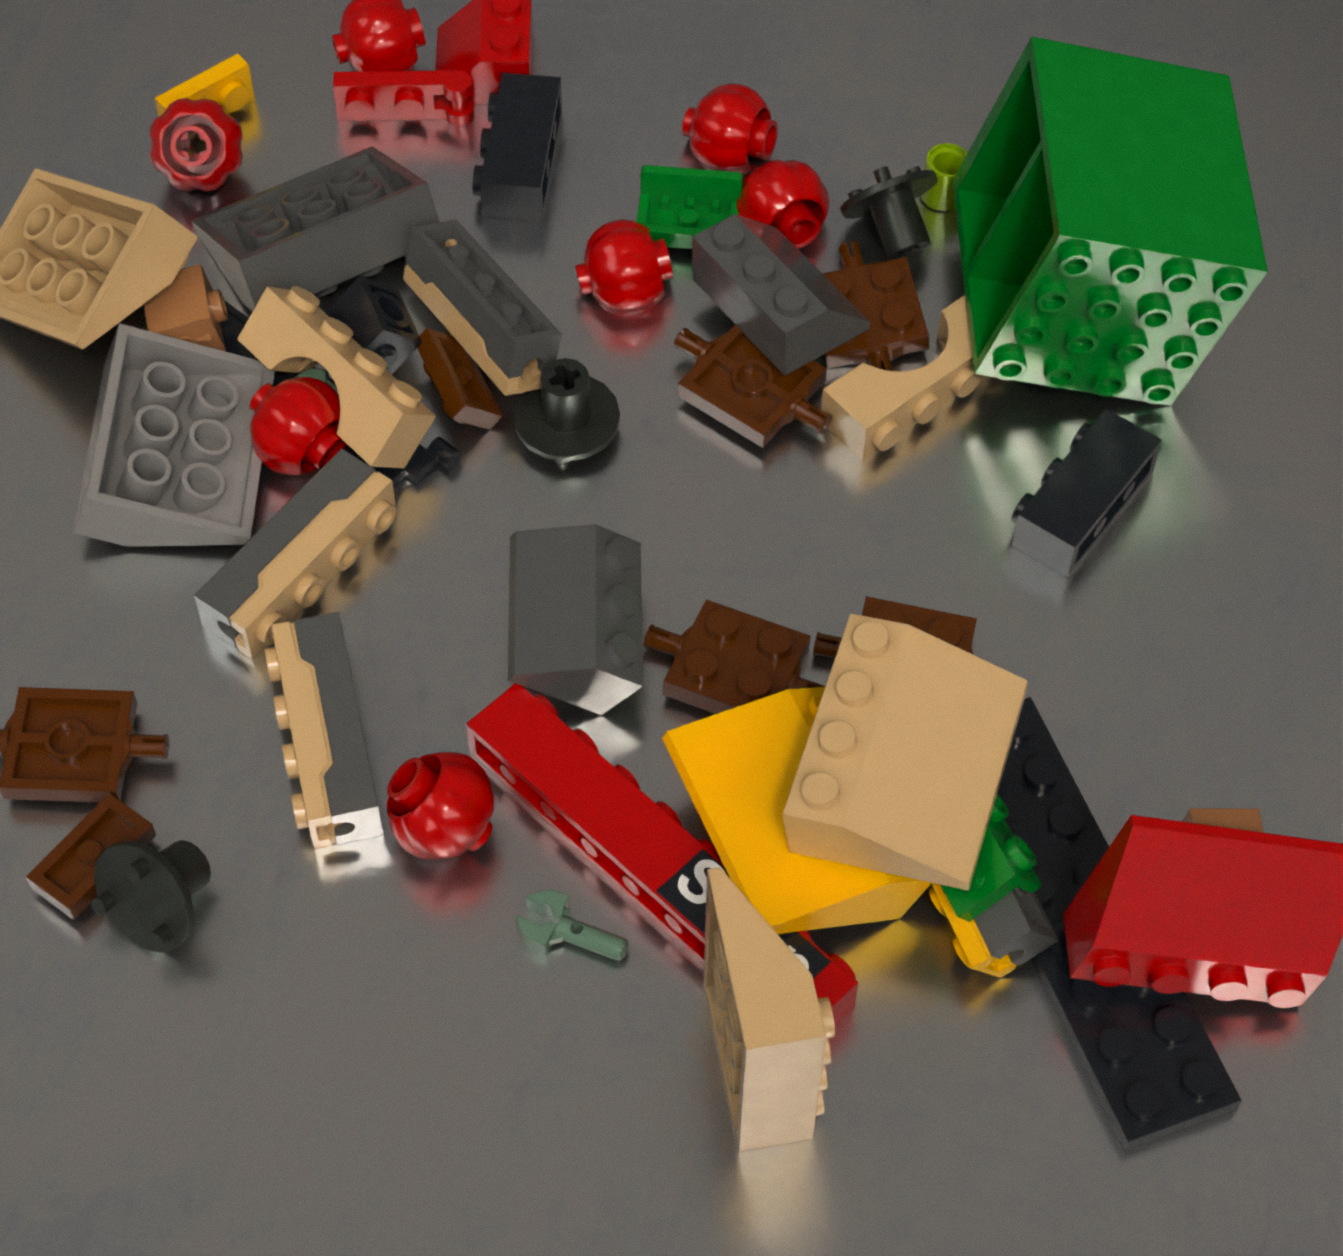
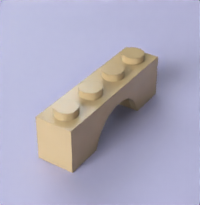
M267 286L237 340L271 371L302 373L320 363L333 378L339 394L340 419L337 435L371 467L405 468L436 417L421 402L422 395L408 383L397 380L386 370L387 362L375 352L362 348L352 338L354 333L350 327L323 312L318 307L320 301L314 294L298 286H292L290 290Z
M965 295L941 311L936 341L941 354L931 363L910 371H887L861 363L823 389L821 410L832 415V420L827 429L861 461L877 450L886 451L890 449L900 439L902 433L918 422L925 424L931 421L944 404L956 396L963 398L969 395L977 387L980 380L985 377L984 375L974 374Z

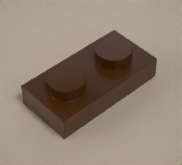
M426 328L420 335L422 343L417 349L424 361L423 368L426 374L434 381L443 400L442 406L444 411L457 423H467L490 430L503 415L476 362L453 336Z
M108 793L26 876L30 888L71 919L75 920L92 900L97 897L94 873L96 861L100 855L112 844L126 840L148 845L156 836L153 824Z

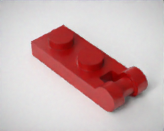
M464 71L334 72L333 91L338 121L447 120L451 125L461 127L470 124L475 117L474 103L470 98L473 93L472 79Z

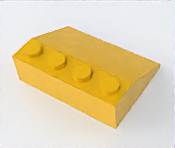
M825 687L787 689L668 730L662 737L730 879L777 934L900 919L931 884V882L789 852L782 814Z

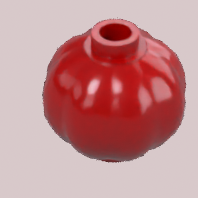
M352 0L343 11L339 28L340 33L331 35L339 64L348 62L354 71H411L418 60L416 48L426 46L422 24L416 8L413 7L405 10L401 0Z
M729 83L718 86L708 92L696 108H688L683 119L682 133L683 136L690 138L691 151L697 162L704 169L740 172L742 175H746L756 167V165H749L748 156L768 160L771 157L777 141L778 126L776 121L771 120V112L766 102L756 91L749 86Z
M189 98L177 99L169 104L166 111L161 116L155 118L150 126L151 150L149 155L151 163L156 171L162 173L168 179L170 185L178 190L187 192L192 190L215 191L222 187L227 178L236 173L242 165L243 152L241 142L243 133L241 126L215 100L207 98L200 100ZM199 135L201 140L206 141V151L198 153L194 150L192 142L195 136Z
M796 160L769 161L756 168L746 177L742 184V194L736 201V208L740 216L778 228L797 249L805 247L816 238L828 215L830 205L828 191L821 182L817 172L807 163Z
M626 219L611 221L599 227L587 242L584 263L575 265L582 296L592 293L593 298L605 311L615 315H637L650 311L664 296L662 281L674 278L664 238L653 241L647 226Z
M296 377L285 380L275 387L271 383H267L251 399L250 409L254 411L250 423L252 446L262 463L273 472L291 476L304 475L316 469H322L341 449L345 450L347 444L337 435L340 419L339 395L326 382L312 377Z
M437 752L423 755L420 758H411L404 762L390 779L387 788L389 796L387 800L389 824L397 843L407 853L427 860L448 859L461 855L467 849L475 851L488 840L492 832V823L489 820L494 811V794L486 772L470 756L458 752Z

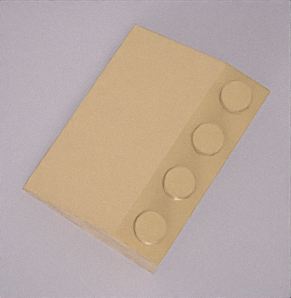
M35 168L0 228V319L83 350L173 283L178 272L185 266L189 252L198 237L155 204Z
M850 613L782 814L789 852L969 891L1028 689V680L909 624Z
M720 867L707 869L704 986L738 1150L742 1152L811 1140L814 1135L816 1116L824 1115L822 1091L828 1089L825 1065L831 1064L829 1038L835 1037L834 1017L829 998H817L812 974Z

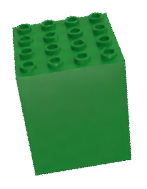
M1031 36L952 180L974 374L1171 406L1268 273L1230 77L1225 74Z

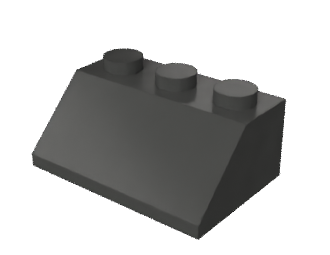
M734 214L692 236L693 280L784 376L870 329V321L778 228Z
M596 524L516 531L510 536L508 681L603 715L643 687L640 542Z

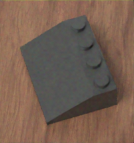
M373 146L192 220L196 233L241 302L252 312L267 286L289 290L292 286H298L311 292L316 297H320L334 292L338 288L339 283L355 276L368 277L377 274L384 269V264L400 257L406 258L411 227L439 222L428 183Z

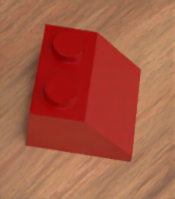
M532 0L470 1L438 27L435 70H460L467 72L472 79L473 93L470 98L474 104H488L490 92H498L502 72L532 75L534 40Z

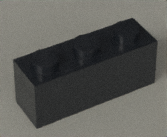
M502 72L498 92H490L488 122H492L491 129H482L480 156L484 158L483 166L475 165L472 183L473 195L481 196L482 217L542 222L562 117L561 77Z
M1105 409L1092 425L1084 423L1074 436L1070 452L1064 460L1058 457L1055 458L1043 475L1040 489L1035 495L1026 493L1017 504L1011 518L1016 523L1012 546L1068 579L1153 473L1162 439L1108 409Z

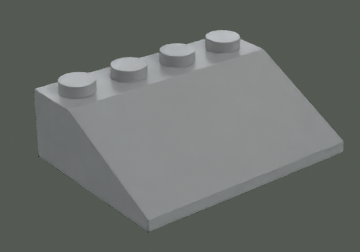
M119 323L105 359L72 534L126 547L245 545L251 539L262 461L254 451L251 441L250 423L254 411L250 409V402L263 385L267 383L273 385L275 371L269 370L259 360Z

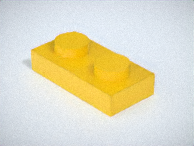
M237 53L155 97L158 116H161L166 111L169 104L182 98L192 100L207 98L215 100L223 106L227 114L242 108L244 105L255 100L249 64Z

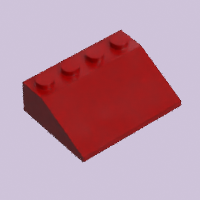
M1131 815L1063 914L1070 978L1094 981L1096 984L1105 987L1130 985L1153 988L1156 992L1163 994L1187 992L1211 995L1214 999L1220 1001L1243 999L1268 1002L1277 1008L1301 1007L1327 977L1343 935V843Z

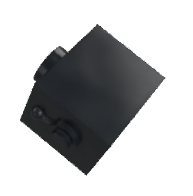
M359 276L326 312L329 317L335 318L350 327L354 333L352 338L362 348L371 350L381 356L387 362L386 370L391 375L422 343L399 290Z

